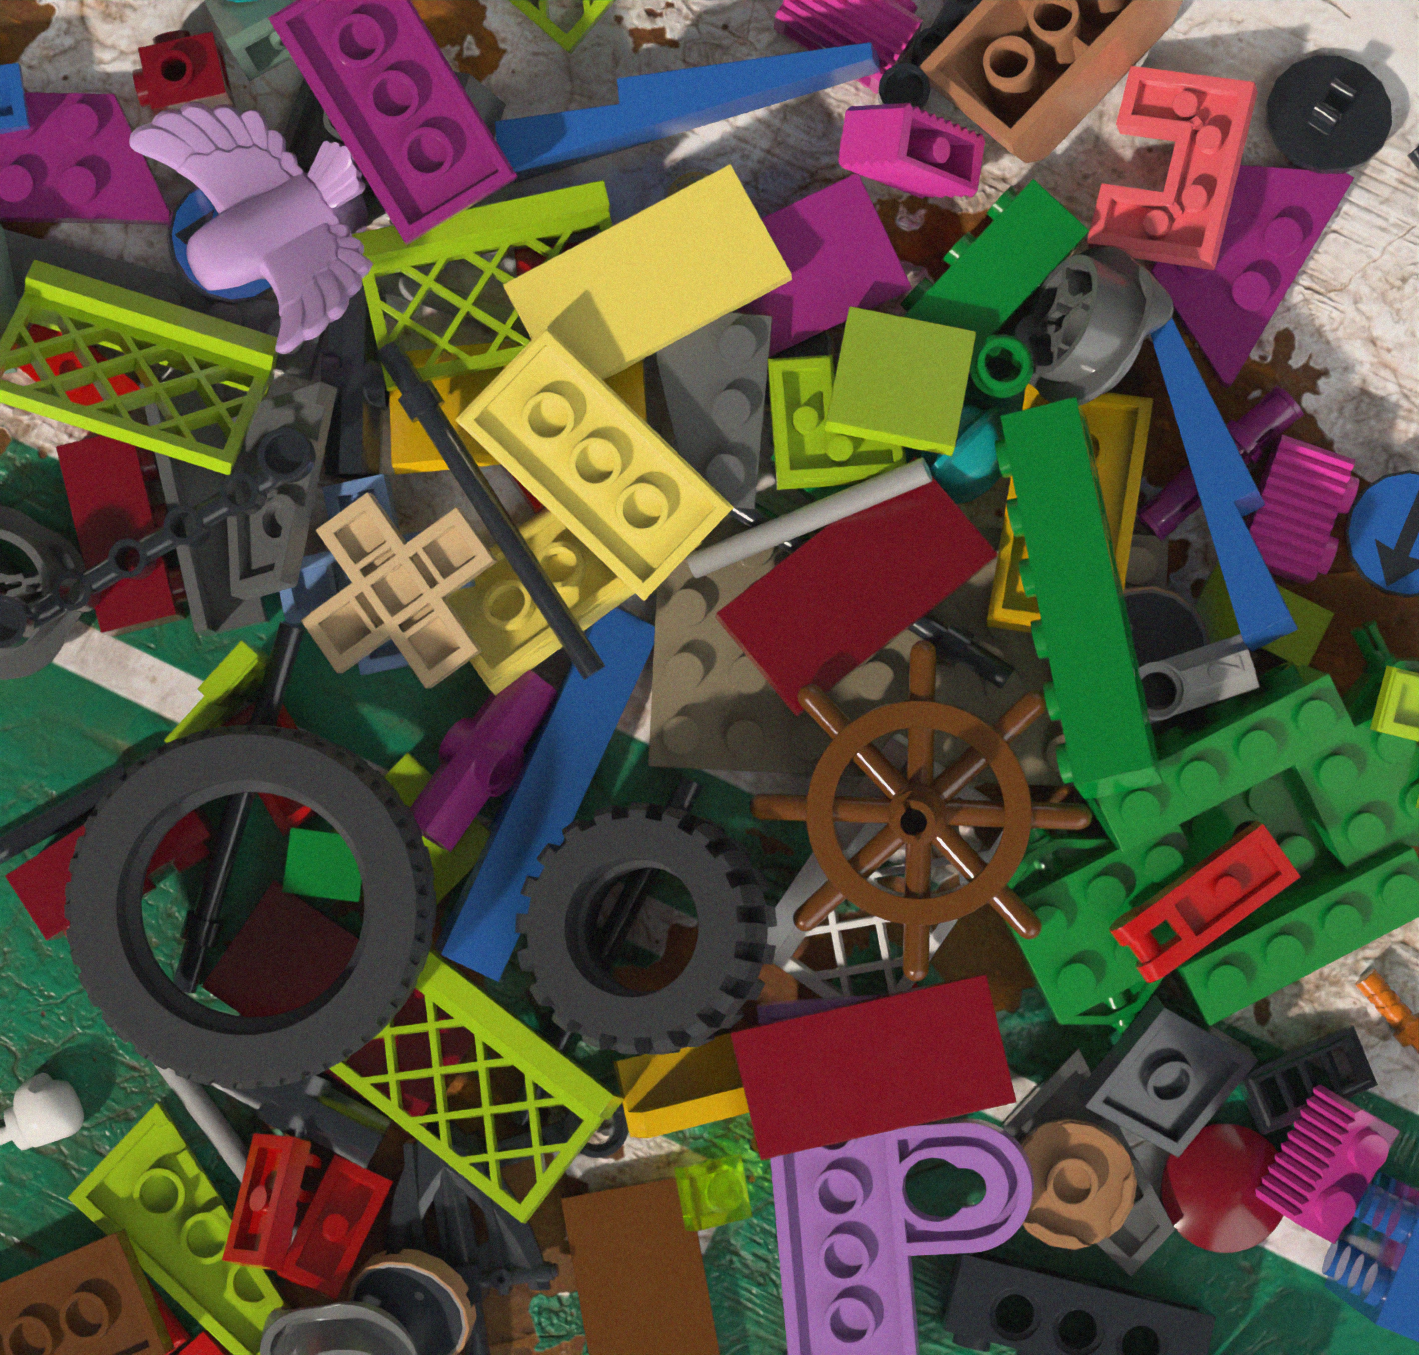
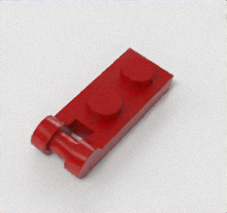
M1256 820L1142 905L1122 914L1111 924L1109 931L1120 946L1128 945L1138 958L1135 964L1137 970L1147 983H1152L1173 971L1301 876L1264 824ZM1164 920H1167L1177 935L1166 943L1159 944L1151 930Z

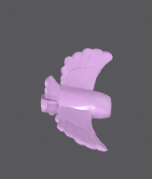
M195 101L186 103L180 110L170 109L161 111L154 117L151 123L137 127L131 133L129 143L134 151L170 166L179 174L192 181L208 197L219 214L197 230L187 244L186 254L188 263L201 285L207 290L214 291L241 286L259 279H266L272 286L278 299L279 315L281 316L280 330L275 347L276 352L281 354L291 352L303 341L320 335L326 329L328 323L342 317L349 305V298L353 297L361 289L362 278L369 273L373 265L369 258L362 255L364 252L363 243L359 239L352 237V234L366 230L368 213L365 201L361 195L365 190V183L361 179L362 172L344 144L324 141L307 173L298 165L296 155L286 151L284 136L278 131L269 130L267 120L261 111L248 109L239 112L227 104H219L211 109Z

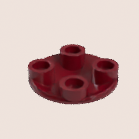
M1218 1123L1206 1124L1179 1158L1170 1154L1164 1166L1160 1200L1172 1225L1191 1243L1213 1252H1239L1265 1240L1276 1229L1284 1215L1258 1198L1255 1188L1263 1185L1262 1177L1269 1174L1268 1166L1276 1163L1274 1155L1278 1154V1151L1262 1135L1244 1126Z

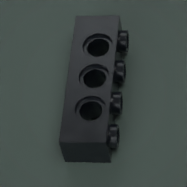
M983 1252L956 1253L940 1322L944 1331L954 1333L952 1338L954 1344L982 1352H989L991 1343L1015 1348V1355H1126L1122 1350V1340L1126 1332L1135 1326H1147L1152 1329L1154 1340L1150 1350L1143 1355H1207L1216 1317L1204 1307ZM1011 1294L1026 1297L1029 1301V1312L1021 1323L1008 1326L996 1320V1307L1004 1297ZM1073 1310L1088 1312L1092 1323L1090 1331L1084 1338L1077 1341H1068L1060 1337L1059 1324L1065 1314Z

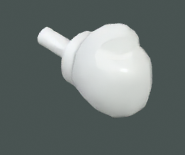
M40 1073L22 1083L15 1092L13 1106L6 1108L4 1111L6 1126L0 1128V1145L13 1140L19 1149L27 1150L31 1147L36 1148L77 1133L83 1125L84 1114L80 1100L69 1082L53 1080L47 1073Z

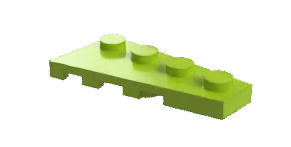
M161 1101L157 1102L69 1195L68 1199L107 1236L125 1228L141 1268L233 1355H260L262 1332L269 1313L274 1308L281 1306L292 1309L267 1269L241 1266L222 1260L233 1215Z

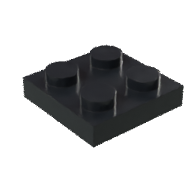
M1155 994L1076 1093L1086 1108L1179 1158L1258 1060L1244 1044Z

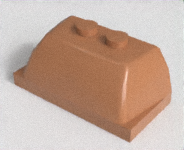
M982 0L919 68L927 75L931 87L1024 163L1043 161L1130 70V66H1134L1170 28L1183 0Z

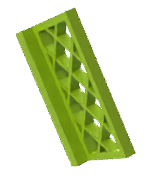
M604 180L467 209L408 245L405 244L394 225L352 234V237L359 239L364 245L362 255L369 258L373 263L369 273L362 278L378 350L386 344L398 340L405 328L435 345L436 348L424 367L416 368L424 381L429 379L437 381L508 365L530 343V340L512 330L520 318L514 309L504 325L475 307L474 304L492 276L504 284L515 279L498 268L510 248L527 245L546 257L545 262L561 254L572 235L597 229L601 233L613 227ZM560 238L553 249L542 243V241ZM498 251L490 263L478 256ZM464 258L485 271L467 300H464L436 282L449 261ZM435 265L428 277L416 270L417 268ZM402 272L422 286L404 314L380 300L376 277ZM430 290L460 308V311L442 338L411 320ZM383 313L398 322L389 337ZM468 314L499 333L487 353L469 356L450 344ZM506 338L519 345L499 350ZM444 352L457 359L436 364ZM381 363L387 391L398 389Z
M34 259L26 275L25 292L0 340V403L230 475L262 398L267 397L274 381L278 352H276L275 347L278 337ZM29 322L62 332L63 335L34 343L26 328ZM97 343L122 351L125 355L97 363L87 346ZM73 350L83 368L55 376L45 359ZM31 363L41 381L21 386L1 378L6 370ZM159 363L184 371L186 375L159 383L149 365ZM135 370L145 388L117 396L107 378ZM93 383L104 401L84 406L71 402L65 391ZM222 383L248 393L246 396L221 403L211 385ZM196 390L207 408L180 416L169 398ZM155 403L166 421L146 426L134 422L127 411ZM237 416V419L234 423L232 418ZM218 423L228 440L222 450L196 442L190 431Z
M430 948L423 971L420 972L415 986L417 990L425 995L428 1022L394 1027L392 1019L373 1038H384L388 1074L363 1077L345 1063L349 1057L329 1069L521 1223H526L605 1119L609 1120L624 1099ZM437 1005L454 1019L438 1021ZM466 1027L475 1036L477 1062L443 1066L439 1030ZM429 1031L433 1068L399 1072L395 1036ZM486 1044L504 1058L488 1060ZM514 1065L525 1075L527 1101L493 1106L489 1069ZM478 1070L482 1108L448 1112L444 1075ZM434 1077L438 1114L413 1117L403 1109L400 1081ZM389 1083L391 1099L374 1085ZM536 1083L555 1098L538 1100ZM565 1105L584 1120L567 1143L543 1146L539 1108ZM529 1110L533 1147L498 1152L494 1114ZM484 1116L488 1154L463 1157L452 1148L449 1121ZM439 1122L440 1138L423 1124ZM559 1152L546 1169L544 1154ZM534 1156L537 1183L524 1200L519 1202L502 1188L499 1160ZM489 1162L490 1178L473 1164Z

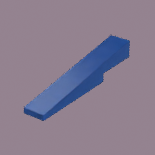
M869 42L617 78L619 104L495 121L496 140L517 175V179L512 182L517 183L881 72L879 55L872 43Z
M1171 318L1164 326L1152 332L1151 338L1241 636L1249 650L1253 652L1298 630V627L1243 519V516L1266 506L1173 318Z
M618 607L591 625L586 632V636L606 667L584 680L573 662H571L557 690L559 694L554 705L540 724L524 756V764L514 784L505 793L488 827L492 832L434 945L441 955L499 982L521 934L515 933L516 913L528 914L531 897L520 894L526 876H540L545 866L539 863L536 858L547 843L556 845L563 843L565 837L563 836L562 829L572 823L654 646L655 626Z

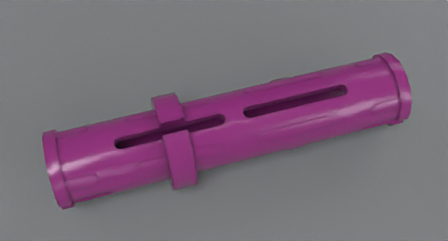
M1276 385L1247 414L1243 415L1237 422L1230 420L1226 423V426L1245 464L1249 463L1254 466L1264 457L1262 451L1285 429H1288L1296 420H1299L1304 413L1297 402L1283 388L1280 389ZM1190 464L1166 484L1158 494L1136 511L1138 521L1152 536H1157L1161 542L1190 514H1193L1202 506Z

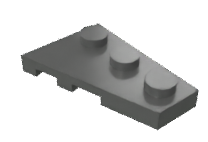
M729 312L655 352L678 454L734 508L755 509L772 316Z
M318 382L261 401L231 474H250L260 468L258 449L262 439L270 431L283 427L295 429L306 435L315 448L316 460L312 471L304 479L294 483H283L267 493L266 503L257 513L244 515L235 512L227 517L231 596L249 601L297 586L337 392L336 387L324 382ZM237 416L232 418L234 423L237 419ZM223 433V437H224V447H225L226 442H227L228 439L226 438L225 434ZM249 483L241 484L235 492V499L238 505L247 503L252 496V489Z
M1075 1047L1004 1122L1001 1128L1020 1142L1024 1136L1040 1124L1069 1117L1092 1121L1117 1137L1129 1154L1137 1180L1134 1205L1121 1228L1110 1237H1105L1096 1244L1132 1276L1172 1234L1175 1228L1119 1125L1086 1108L1076 1092L1091 1073L1080 1050Z

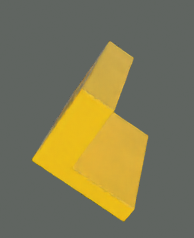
M731 1032L715 1036L714 1040L699 1047L680 1049L679 1053L642 1054L613 1061L620 1094L624 1099L622 1103L630 1137L652 1138L749 1113Z

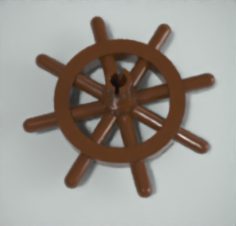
M924 640L916 642L910 651L909 699L879 706L866 712L854 721H851L817 685L806 684L801 687L797 695L799 704L833 741L826 748L815 767L808 795L762 793L755 795L749 804L750 812L757 819L807 821L809 840L814 855L828 880L796 909L793 914V923L796 928L805 932L813 930L845 899H848L854 905L873 916L904 924L903 973L912 981H921L927 976L929 971L930 925L959 919L976 911L986 903H989L1022 938L1029 940L1039 936L1042 930L1041 920L1007 885L1023 858L1031 828L1079 830L1087 827L1092 819L1090 809L1084 804L1032 802L1025 770L1019 757L1010 745L1047 709L1044 693L1039 690L1028 691L991 725L985 719L966 708L935 700L936 649L933 644ZM908 728L907 779L871 741L886 733ZM936 729L952 734L964 740L970 746L933 780L934 735ZM853 760L887 797L836 796L841 777L849 762ZM990 765L1000 784L1004 801L959 800L953 798L985 767ZM836 822L887 824L850 858L840 839ZM952 826L1004 827L994 855L986 863ZM906 843L904 893L886 888L869 878ZM932 844L960 872L967 882L951 890L931 894Z

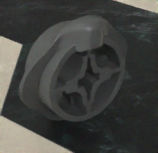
M1094 247L1066 259L1055 268L1039 290L1029 315L1013 324L1003 334L1019 339L1030 351L1033 359V374L1029 384L1045 400L1053 403L1076 397L1079 404L1083 405L1111 390L1125 376L1135 361L1145 336L1164 326L1172 318L1174 312L1173 300L1152 273L1136 263L1128 253L1115 247Z
M0 506V540L10 541L20 547L32 559L38 572L31 574L18 572L11 561L10 555L3 554L0 543V587L1 583L22 585L21 587L7 590L5 596L16 597L29 604L34 597L40 594L44 596L52 591L53 585L60 575L66 572L83 573L86 571L81 550L69 539L40 525L30 516L19 510ZM80 581L74 583L70 589V598L75 604L81 601L85 592L84 586ZM67 611L58 618L34 629L30 638L23 645L13 649L0 648V679L23 678L45 668L58 655L66 637L83 613Z
M342 1301L329 1305L309 1306L298 1309H290L283 1306L274 1308L265 1320L260 1345V1355H418L412 1337L393 1315L377 1306L357 1301Z

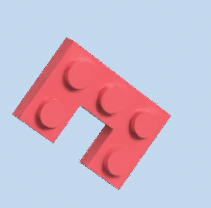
M1130 66L1116 123L1120 134L1174 141L1175 146L1163 192L1101 183L1087 239L1089 249L1109 246L1120 249L1136 259L1215 270L1258 91L1255 82Z

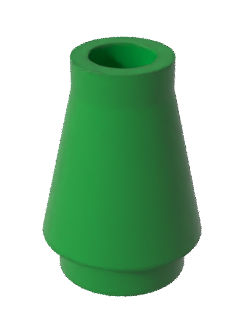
M1005 334L992 335L979 342L973 350L970 364L973 388L979 395L986 398H1006L1020 393L1028 385L1033 374V359L1025 344L1019 339ZM987 367L998 369L1002 374L1003 380L999 382L993 379Z

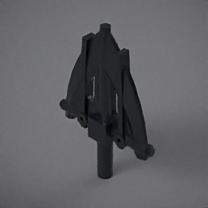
M437 1108L430 1109L429 1115L438 1114ZM450 1120L452 1148L459 1154L467 1149L470 1150L471 1156L483 1154L481 1151L482 1139L480 1131H473L467 1135ZM439 1122L428 1123L426 1127L440 1138ZM409 1139L403 1144L405 1167L397 1185L388 1218L384 1251L387 1252L384 1256L399 1254L402 1249L419 1250L441 1259L461 1275L469 1288L466 1296L470 1301L471 1307L475 1304L476 1320L471 1335L464 1346V1354L491 1355L482 1302L490 1294V1288L494 1287L497 1289L499 1296L509 1295L512 1291V1285L525 1283L528 1284L531 1290H551L550 1280H555V1277L559 1276L558 1264L544 1260L529 1220L526 1223H521L473 1183L461 1178L453 1167L417 1139ZM486 1162V1168L484 1163H476L477 1168L490 1178L489 1162ZM501 1174L502 1188L518 1200ZM469 1197L484 1211L489 1239L481 1245L478 1243ZM433 1200L435 1203L440 1249L429 1245L425 1216Z

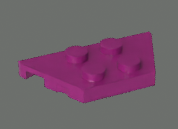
M25 92L31 129L0 134V222L169 225L172 212L162 196L145 155L134 151L130 147L131 125L119 99L114 94Z
M1240 165L1215 270L1156 262L1150 272L1172 298L1174 310L1178 314V322L1191 342L1195 340L1215 371L1213 376L1221 386L1228 389L1232 385L1352 183L1353 176L1348 173L1321 174L1302 169Z

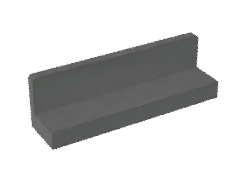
M140 382V389L145 388L143 383ZM211 385L212 389L218 396L216 385ZM196 390L169 398L180 416L207 408ZM155 403L144 406L149 426L166 421ZM218 423L190 431L196 442L224 449L223 431ZM155 452L168 513L178 506L193 508L220 492L221 484L225 480V474ZM192 515L184 518L180 524L181 535L184 538H188L196 529V521ZM227 518L212 526L210 537L203 545L193 548L183 545L176 547L195 632L211 636L269 622L263 596L249 601L231 596Z

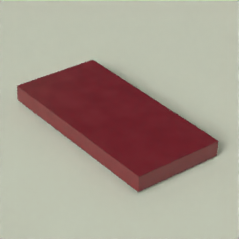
M914 457V458H913L912 460H910L909 462H912V461H914V460H917L918 458H917V457ZM932 476V482L830 523L716 613L715 618L798 717L805 711L797 698L801 687L806 684H814L821 688L825 694L830 692L991 564L998 554Z
M277 880L272 882L201 986L245 1017H265L281 1014L301 1007L317 998L343 972L360 938L299 895L282 892L283 884ZM414 988L401 1010L394 1016V1027L428 1022L425 995L416 988ZM437 1005L438 1021L454 1019ZM464 1026L439 1030L443 1066L459 1064L475 1041L474 1034ZM429 1031L395 1036L399 1072L433 1068ZM384 1038L372 1039L352 1054L345 1063L363 1077L388 1074ZM330 1069L325 1070L333 1078L366 1099ZM452 1074L444 1075L445 1083ZM434 1077L400 1081L403 1109L413 1117L424 1116L436 1098ZM389 1083L374 1085L391 1099Z
M986 972L731 1031L761 1160L1017 1103Z

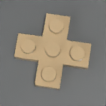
M367 492L316 529L352 583L301 619V622L337 673H344L389 639H392L424 687L432 688L482 652V649L446 598L498 560L461 508H454L412 540L406 542L374 494Z

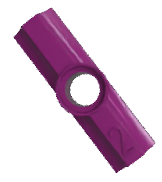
M528 670L496 696L491 692L473 719L470 717L462 718L452 726L444 737L439 749L438 760L440 766L410 807L423 833V837L442 850L445 849L451 852L490 796H501L514 784L524 764L525 754L523 748L549 713L559 694L554 687L541 679L536 673Z

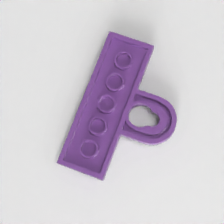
M887 994L761 1002L757 1005L758 1024ZM947 1119L770 1158L788 1355H920L911 1256L982 1252L999 1246L1017 1232L1028 1214L1034 1194V1176L1031 1163L1019 1142L1006 1130L987 1121L979 1119ZM931 1157L945 1159L957 1168L973 1169L980 1173L986 1183V1194L977 1204L962 1206L952 1216H931L916 1209L909 1200L905 1188L906 1174L910 1167L919 1160Z

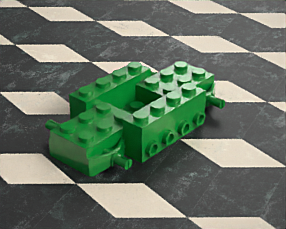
M1372 620L1361 624L1363 628L1356 627L1350 633L1354 637L1366 665L1361 667L1363 673L1341 698L1328 673L1305 665L1296 667L1294 662L1281 664L1258 678L1262 685L1259 688L1240 697L1236 695L1203 706L1201 709L1204 716L1184 726H1181L1179 721H1173L1153 730L1163 783L1086 800L1085 802L1101 833L1051 834L1048 829L1031 828L1023 858L1007 885L1039 917L1042 923L1041 933L1034 939H1024L1001 916L1000 918L1049 1015L1057 1024L1111 1025L1117 1028L1122 1037L1141 1013L1140 1010L1163 978L1147 983L1135 966L1138 958L1128 945H1119L1109 931V927L1122 914L1142 905L1232 839V833L1235 828L1245 821L1257 820L1263 823L1301 877L1170 972L1186 1005L1209 1026L1419 917V858L1414 848L1411 847L1419 846V809L1416 808L1419 796V741L1370 729L1386 666L1419 673V657L1396 658L1394 653L1389 652L1376 621ZM1164 920L1151 930L1159 944L1166 943L1177 935L1167 920Z

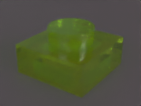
M726 1154L674 1167L686 1231H702L753 1217L741 1154Z

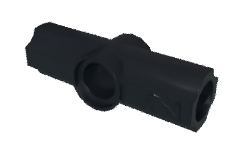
M363 282L361 289L353 297L349 298V305L342 317L329 323L328 353H323L321 362V382L337 388L325 446V475L327 477L351 480L382 474L383 411L388 410L390 400L381 361L376 355L378 347ZM377 285L380 300L387 304L385 287Z
M323 1072L294 1083L269 1088L268 1086H259L257 1089L221 1088L219 1084H211V1086L227 1093L228 1096L255 1108V1115L274 1128L302 1140L308 1137L365 1169L378 1150L393 1121L383 1111L381 1112L362 1099L353 1097L335 1087V1080Z

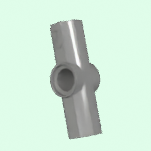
M1241 634L1139 667L1141 680L1148 674L1157 673L1167 677L1174 686V698L1168 708L1159 711L1148 709L1150 723L1163 721L1170 717L1259 688L1256 671Z

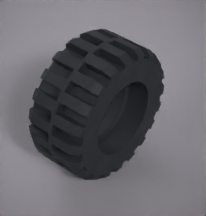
M632 802L630 807L623 808L610 805L597 809L594 812V819L591 821L576 819L562 829L566 840L561 845L547 843L536 858L539 863L545 866L539 877L527 875L520 892L524 896L531 897L528 914L516 913L515 933L527 934L528 948L517 952L521 971L534 972L537 982L532 984L529 989L539 1005L551 1006L555 1010L552 1020L565 1032L581 1034L583 1042L599 1049L617 1050L619 1053L624 1054L679 1053L680 1049L699 1047L714 1040V1032L720 1028L731 1029L744 1016L740 1008L747 999L757 1000L766 984L758 978L763 964L773 965L776 950L775 945L767 944L768 927L777 926L775 907L766 905L763 893L770 889L763 871L754 869L749 863L752 854L740 840L728 837L724 833L725 828L713 821L696 816L690 812L653 803ZM642 868H659L679 877L693 897L699 921L696 948L687 967L671 984L654 991H636L619 984L605 967L597 945V921L606 896L623 877L634 870Z

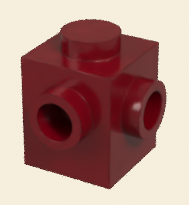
M186 30L165 32L153 38V45L138 48L142 68L133 70L132 74L137 97L142 108L151 106V110L157 115L161 111L170 109L180 110L183 105L192 101L202 103L211 109L219 104L235 107L223 48L213 31L193 36Z

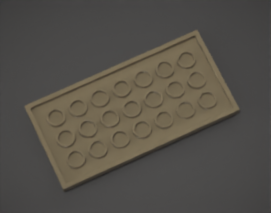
M726 515L701 541L702 544L691 553L750 528L732 516ZM825 525L806 534L810 537H814L817 533H819L828 525ZM976 527L998 554L1002 528ZM1133 535L1124 590L1148 586L1167 590L1169 536H1166L1161 542L1157 536ZM778 546L772 547L699 578H695L692 574L686 557L657 587L649 767L813 775L822 754L833 739L806 711L798 717L792 712L715 618L716 613L791 555ZM997 558L929 612L949 626L955 621L975 634L972 641L1015 668L1003 688L999 689L961 663L957 662L955 667L936 656L935 700L966 708L985 719L991 725L1025 693L1030 690H1039L1044 693L1043 683L1053 680L1049 657L1039 659L1032 633L987 627ZM906 630L826 695L851 721L879 706L909 699L910 651L916 642L923 639ZM1048 709L1010 745L1022 763L1029 785L1075 787L1074 782L1064 784L1055 746L1066 742L1061 719L1052 721ZM1161 721L1151 723L1152 731L1161 726ZM908 728L886 733L871 742L882 751L889 739L898 733L908 739ZM935 729L934 761L946 769L970 745L952 734ZM851 760L842 776L864 777L866 774ZM990 765L985 767L971 781L999 784Z

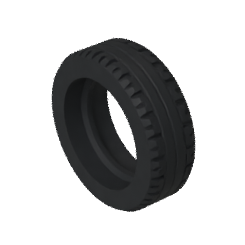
M235 725L210 728L191 733L182 739H175L147 754L144 760L136 762L110 786L111 791L108 795L102 796L95 805L93 812L84 824L86 829L84 836L78 837L68 869L72 876L71 882L66 883L65 918L70 921V928L66 930L67 941L70 945L73 964L79 965L81 970L78 978L82 987L85 988L94 1007L99 1006L103 1011L101 1018L116 1032V1035L124 1043L130 1041L135 1046V1052L153 1062L154 1065L164 1070L170 1068L175 1071V1075L184 1079H190L205 1085L219 1084L221 1088L257 1089L259 1086H268L269 1088L294 1083L335 1066L362 1048L392 1021L413 992L420 972L423 971L433 940L431 937L432 929L435 926L437 903L433 885L435 876L428 847L424 845L423 833L408 805H404L400 799L398 791L378 770H374L368 765L367 761L340 744H335L324 737L285 727ZM242 792L271 793L287 797L311 808L325 818L337 830L351 850L358 865L364 891V918L360 938L348 965L328 989L307 1004L288 1012L265 1017L235 1016L219 1012L195 1001L181 991L165 974L154 957L147 940L142 917V894L147 869L157 847L166 834L179 820L197 807L216 798Z

